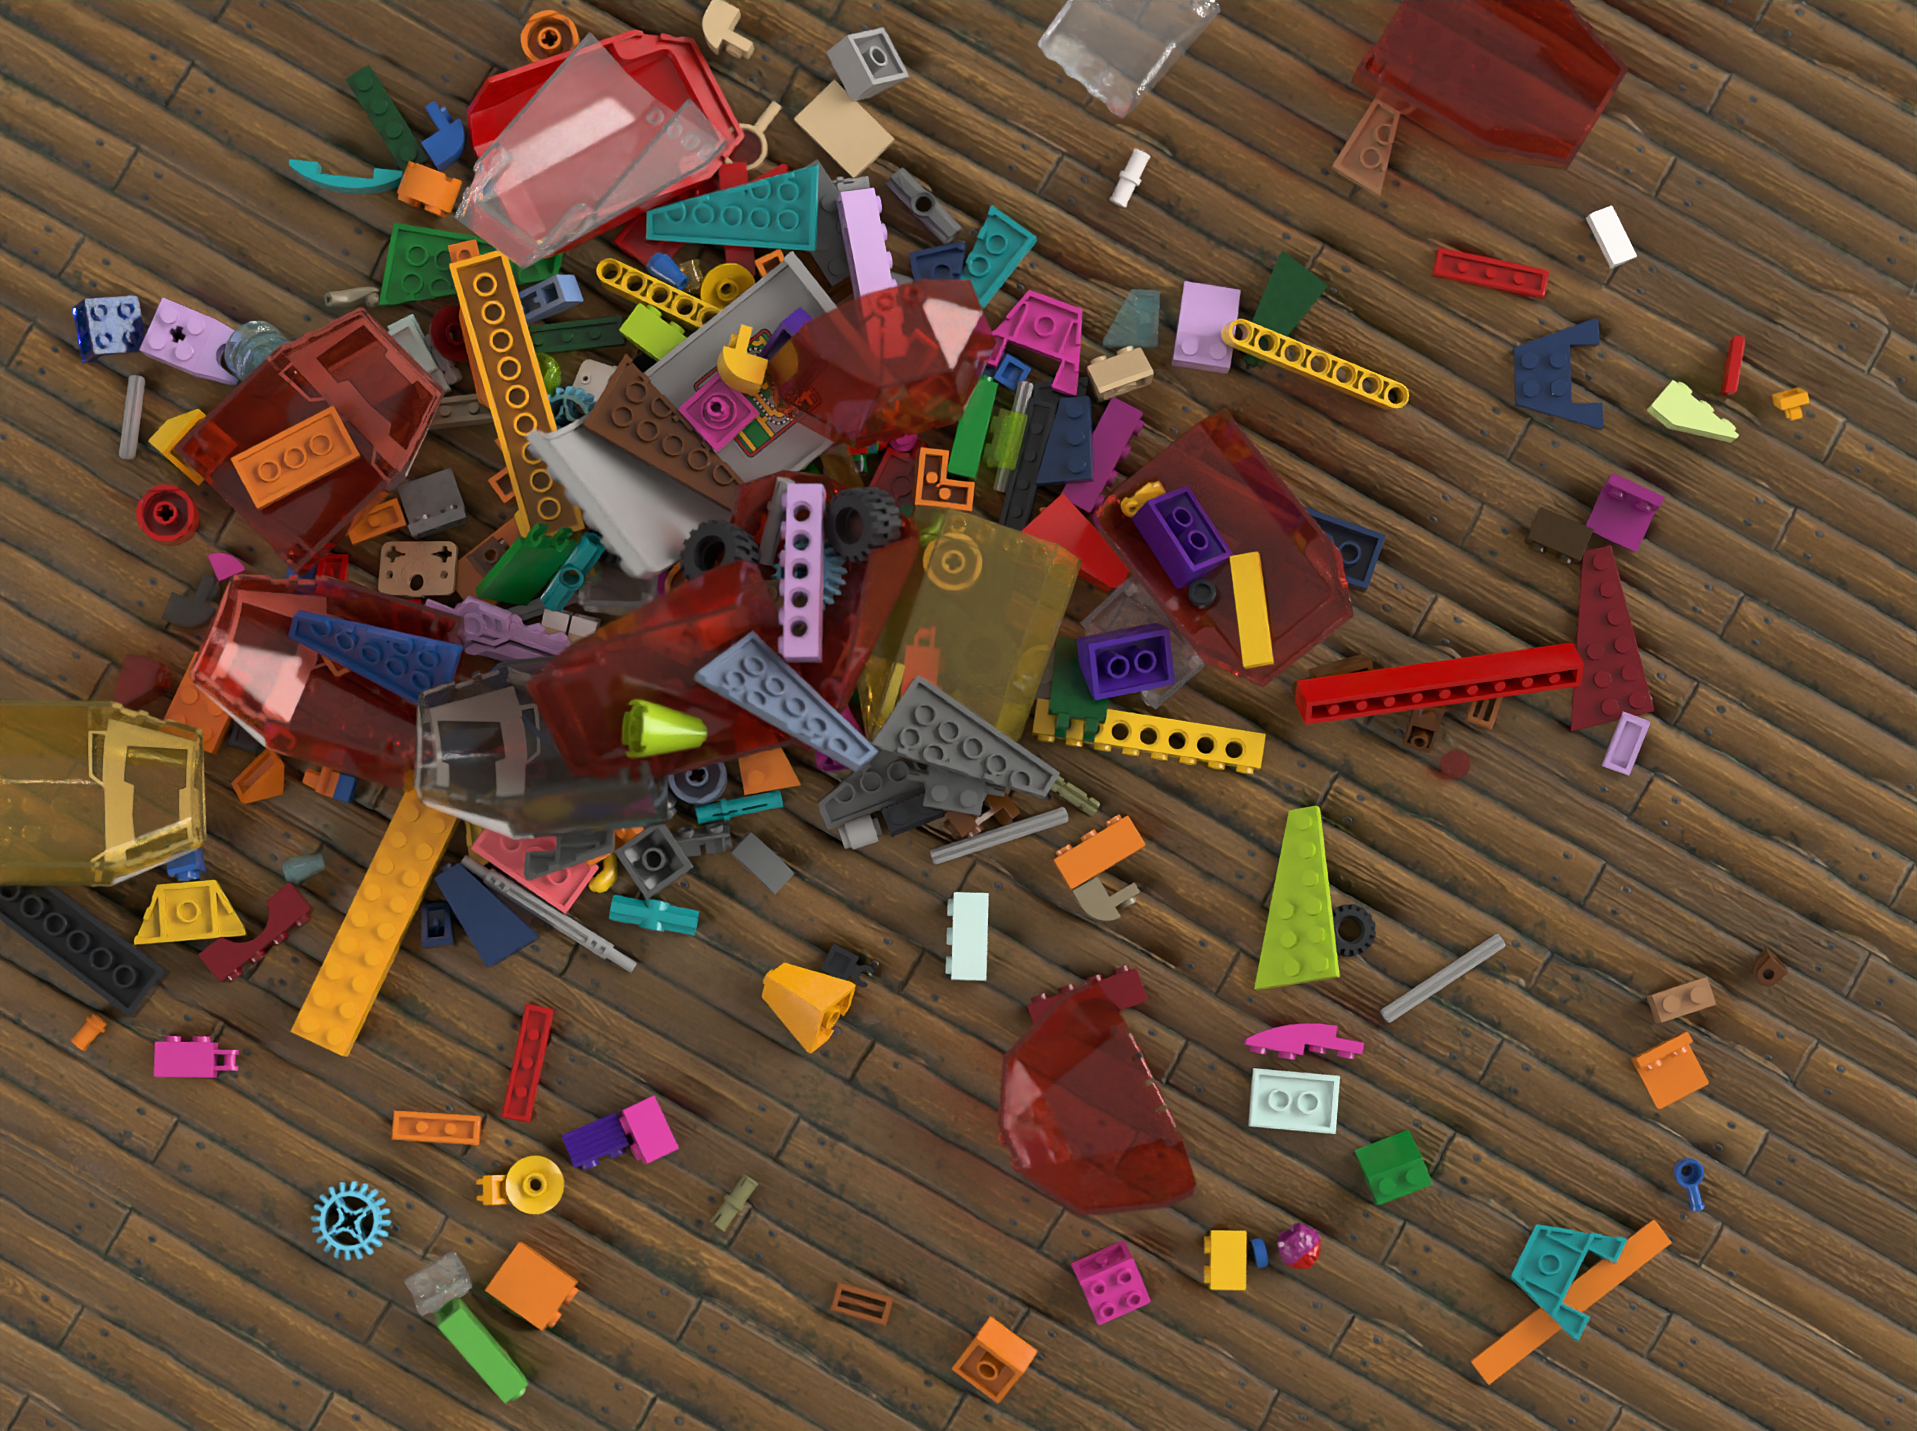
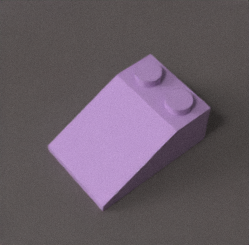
M1184 281L1171 365L1228 374L1233 347L1225 344L1221 333L1225 324L1237 320L1241 290ZM1235 325V326L1233 327V329H1232V334H1233V337H1234V338H1235L1236 325Z

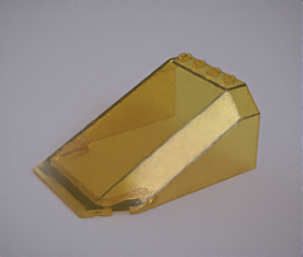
M917 505L868 647L870 651L857 680L865 739L871 744L913 678L919 674L1016 742L1022 736L1082 560L1058 544L949 507Z

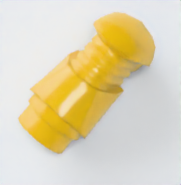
M1159 480L1154 483L1148 482L1134 496L1129 499L1125 497L1121 502L1122 512L1128 517H1133L1146 501L1166 494Z

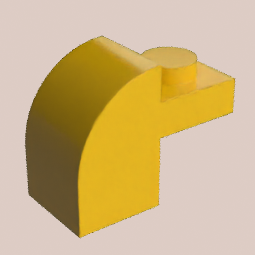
M741 324L737 333H731L727 347L724 346L717 358V369L720 377L729 387L736 391L756 396L762 386L768 360L746 353L752 327Z

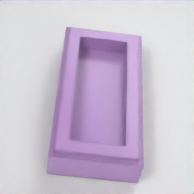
M1622 712L1602 766L1629 776L1650 726V721Z

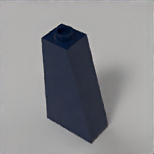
M450 862L438 870L440 875L434 879L487 968H492L540 939L539 934L476 875L464 868L460 863L455 865L454 862Z

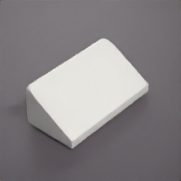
M1612 206L1587 216L1586 220L1611 269L1637 257Z

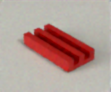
M1735 335L1729 341L1720 396L1731 397L1737 392L1745 337Z

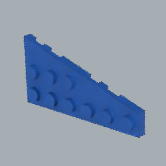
M299 610L293 616L288 637L426 710L428 706L447 701L463 650V646L302 610Z

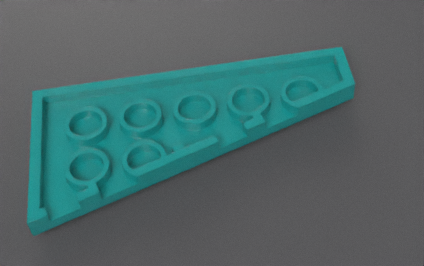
M819 164L650 209L647 211L646 240L815 251L817 249Z

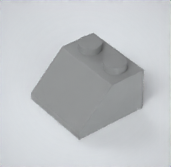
M884 27L847 35L826 52L852 102L870 98L909 77Z

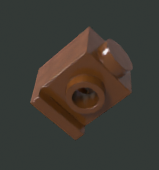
M492 536L472 554L466 556V558L480 575L485 578L510 546L503 538L497 541ZM489 551L496 552V558L492 561L486 559V554Z

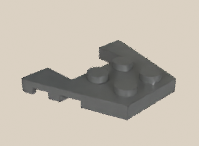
M532 780L530 797L532 807L559 806L556 849L525 853L524 876L526 881L614 852L618 805L616 797L582 789L580 792L566 789L564 785L555 784V786L544 784L541 780Z

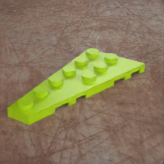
M1318 806L1289 810L1254 987L1255 990L1340 977L1321 812Z

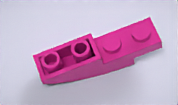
M1326 1024L1281 1026L1257 1033L1244 1040V1045L1250 1046L1249 1052L1266 1055L1267 1049L1279 1051L1278 1057L1295 1060L1296 1055H1303L1305 1045H1309L1308 1051L1326 1054V1049L1338 1051V1057L1354 1059L1355 1054L1361 1055L1364 1047L1362 1042L1336 1038L1338 1026Z

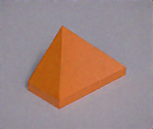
M266 748L231 783L240 801L247 804L283 795L284 763L278 753Z

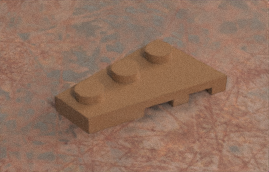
M1376 96L1331 169L1380 198L1401 110Z

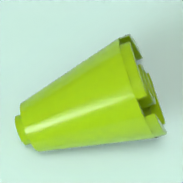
M641 699L630 701L628 705H633L631 712L625 711L622 740L623 745H629L630 752H626V754L630 758H642L697 748L706 740L707 727L703 724L701 718Z

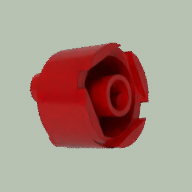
M162 484L152 487L139 500L136 508L137 522L142 531L161 545L176 546L192 539L199 525L200 515L197 504L186 492L174 485ZM168 510L173 512V516L169 517V521H166L163 515H167Z

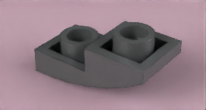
M748 832L730 851L732 856L772 894H776L794 875L793 871L751 832Z

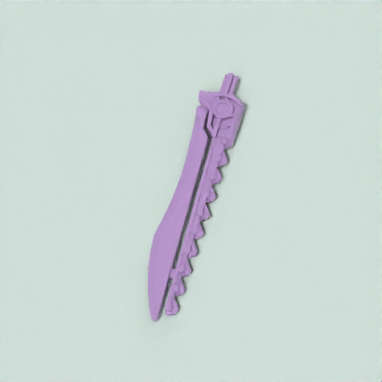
M468 595L454 609L430 599L426 600L423 607L422 615L448 625L445 642L463 646L467 654H479L557 678L587 691L624 712H631L633 705H628L630 701L641 699L701 718L706 727L728 726L730 728L735 722L733 716L721 712L723 710L727 711L729 708V699L722 695L708 697L705 693L706 690L700 685L685 688L682 684L683 681L677 676L662 679L659 675L660 672L654 667L639 670L636 666L637 663L632 659L616 661L614 660V654L609 650L593 652L591 645L586 641L570 643L568 636L563 632L549 635L545 632L546 628L540 623L526 626L522 623L523 619L517 614L512 615L510 611Z

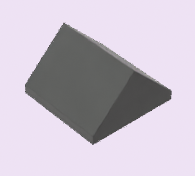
M659 819L615 851L646 899L651 898L677 882L693 868V865L662 819Z

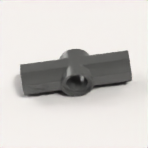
M903 167L897 170L885 183V186L912 212L913 217L921 222L943 245L950 243L962 230V227L936 202L935 197L927 192ZM920 201H927L932 207L928 212L923 213L916 209V205Z

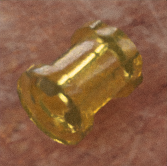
M699 259L691 260L678 266L689 277L688 284L684 290L689 295L700 293L703 276L699 268L701 265Z

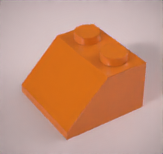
M990 1316L954 1364L952 1370L999 1404L1024 1373L1038 1351Z

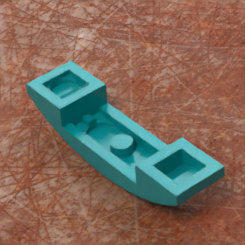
M289 159V166L301 178L318 187L346 194H371L387 191L398 187L404 175L403 171L374 168L373 179L321 174L322 168L318 162Z

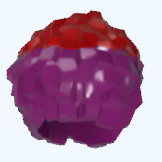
M1295 1223L1291 1225V1229L1282 1231L1277 1237L1279 1254L1282 1257V1261L1290 1268L1308 1270L1319 1258L1321 1240L1320 1234L1315 1229H1311L1301 1223Z

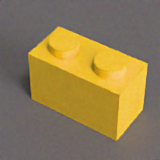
M1209 1230V1236H1204V1254H1209V1265H1204V1283H1209V1289L1246 1290V1231Z

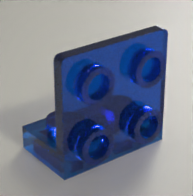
M138 296L83 299L72 308L82 363L94 362L103 355L141 352L140 347L145 338V331Z

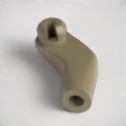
M357 287L327 292L324 296V301L328 307L352 308L366 302L368 307L373 308L379 305V295L381 292L376 287Z

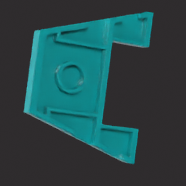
M1536 1224L1510 1278L1574 1341L1578 1342L1590 1317L1563 1304V1300L1588 1251L1616 1265L1628 1239Z

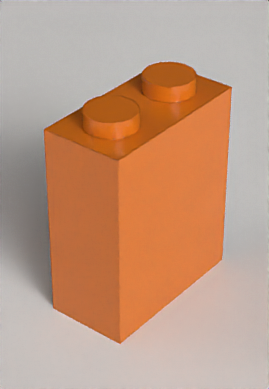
M521 1241L516 1245L485 1291L543 1331L547 1326L551 1329L554 1327L562 1315L558 1312L562 1304L566 1302L569 1305L579 1290L575 1288L578 1283L576 1279Z

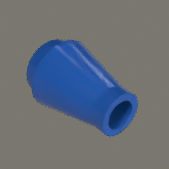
M660 252L654 254L646 265V271L649 272V276L674 288L683 290L688 284L689 277L679 269L667 254H661Z

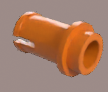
M95 1013L91 1017L87 1016L85 1018L87 1022L70 1039L82 1051H86L100 1032L104 1033L105 1031L104 1027L107 1023Z

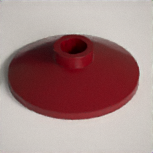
M452 305L446 306L434 314L430 322L429 334L434 348L442 357L453 362H463L469 360L459 320L460 306ZM449 332L453 335V340L450 338Z

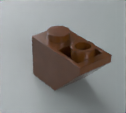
M1446 705L1411 710L1403 746L1431 753Z

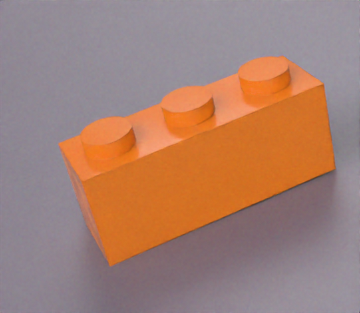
M1119 814L1105 822L1107 828L1097 833L1094 829L1080 837L1082 843L1072 848L1071 844H1068L1055 852L1058 857L1053 860V863L1070 891L1146 846L1129 816L1122 819Z

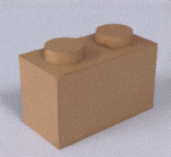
M1707 977L1646 996L1655 1023H1662L1716 1005Z

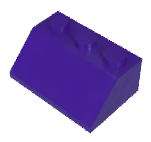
M1188 485L1146 501L1131 518L1177 589L1204 577L1228 561L1230 556H1234Z
M1157 622L1076 638L1079 666L1093 700L1175 684L1169 628Z

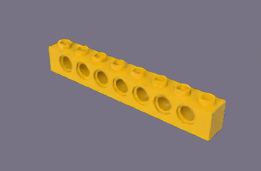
M1037 699L1032 735H1036L1038 741L1054 743V739L1066 740L1065 745L1082 747L1083 743L1093 744L1095 750L1111 752V747L1123 749L1122 754L1139 756L1140 752L1151 753L1152 759L1168 761V756L1180 758L1179 763L1196 765L1197 761L1208 762L1209 768L1225 770V765L1237 767L1236 772L1253 774L1254 770L1261 768L1266 734L1107 709L1105 724L1098 723L1099 732L1095 736L1094 743L1082 741L1083 720L1070 718L1071 727L1066 731V737H1055L1054 721L1056 716L1048 715L1049 700ZM1117 725L1124 726L1128 732L1127 737L1124 740H1116L1111 733L1113 727ZM1144 730H1151L1156 735V741L1151 745H1146L1141 741L1140 733ZM1178 734L1183 737L1184 746L1181 749H1174L1169 745L1168 740L1171 735ZM1200 739H1208L1213 745L1212 752L1208 754L1201 753L1197 748V742ZM1235 743L1240 747L1241 755L1238 758H1231L1226 754L1225 749L1228 744Z

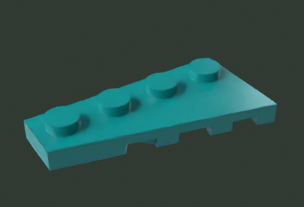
M992 205L988 212L987 220L984 226L981 227L977 236L978 240L972 253L967 258L966 266L961 275L955 320L967 329L1037 242L1036 236Z

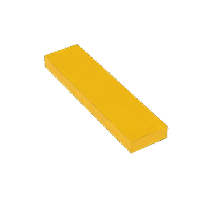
M1256 551L1230 556L1243 667L1249 669L1274 664L1260 554Z

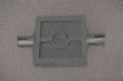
M929 765L926 771L909 768L907 780L924 783L925 797L923 807L980 817L982 803L987 794L1005 796V787Z

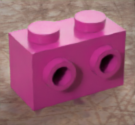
M655 1096L620 1111L621 1118L618 1120L624 1134L629 1133L634 1142L630 1147L637 1161L642 1160L643 1164H648L679 1149Z

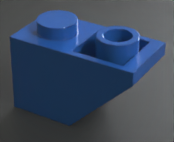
M188 838L167 843L166 859L169 860L191 851ZM196 838V843L199 849L167 862L168 876L177 878L178 881L191 882L200 879L199 874L207 872L198 838Z

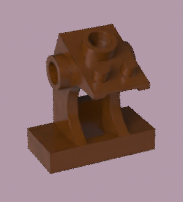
M1006 792L1004 797L987 794L983 802L989 811L981 817L948 811L945 814L946 820L942 823L955 840L958 837L962 840L966 836L972 839L984 829L981 824L992 816H995L1003 827L1021 812Z

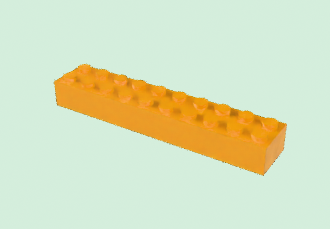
M501 249L449 264L526 535L537 523L548 524L549 529L544 534L551 537L562 527L571 528L573 534L585 531L586 527L580 508L574 506L564 494L567 488L564 484L556 483L545 470L549 466L546 461L542 462L540 459H537L527 447L531 442L526 436L534 429L543 433H551L557 431V426L506 250Z
M417 768L290 1031L341 1056L348 1057L461 821L458 817L428 807L422 802V800L432 802L435 777ZM450 784L448 799H440L439 805L464 811L473 795Z

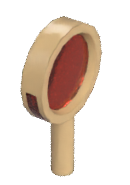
M772 101L754 126L739 124L745 137L724 161L725 164L747 162V173L757 170L764 163L767 157L768 144L763 132L782 108L778 103ZM733 127L729 128L731 132L734 131Z

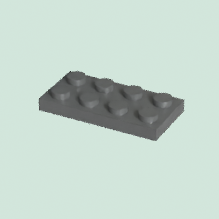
M817 159L806 166L819 164L817 249L807 252L828 285L833 287L848 277L850 272L836 203L839 192Z

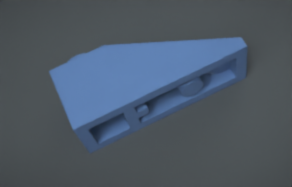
M556 274L519 293L527 325L561 313L584 302L575 275Z

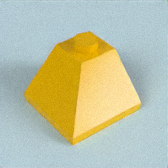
M199 409L168 419L148 440L198 486L237 445L234 440Z

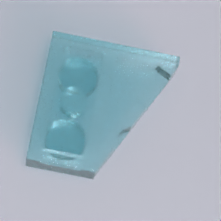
M1131 289L1103 340V347L1133 346V348L1157 349L1160 290Z

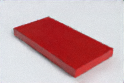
M712 176L708 181L656 207L720 191V182L716 177ZM647 211L630 219L613 241L614 245L644 267H646L651 257L658 252L667 254L673 259L685 244V242L646 240Z

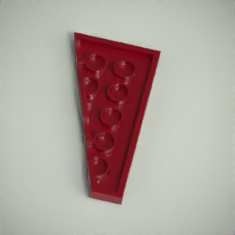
M1609 545L1585 551L1581 559L1580 596L1577 613L1578 625L1575 648L1584 663L1581 686L1573 687L1569 732L1618 721L1622 712L1634 716L1654 712L1612 547Z

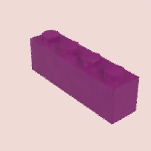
M1115 397L1111 398L1092 434L1094 481L1066 484L1062 491L1070 502L1088 517L1092 510L1095 512L1099 511L1105 499L1101 495L1106 485L1112 486L1118 474L1114 470L1118 461L1124 462L1132 448L1127 445L1131 436L1137 437L1145 423L1140 420L1143 414L1142 411Z

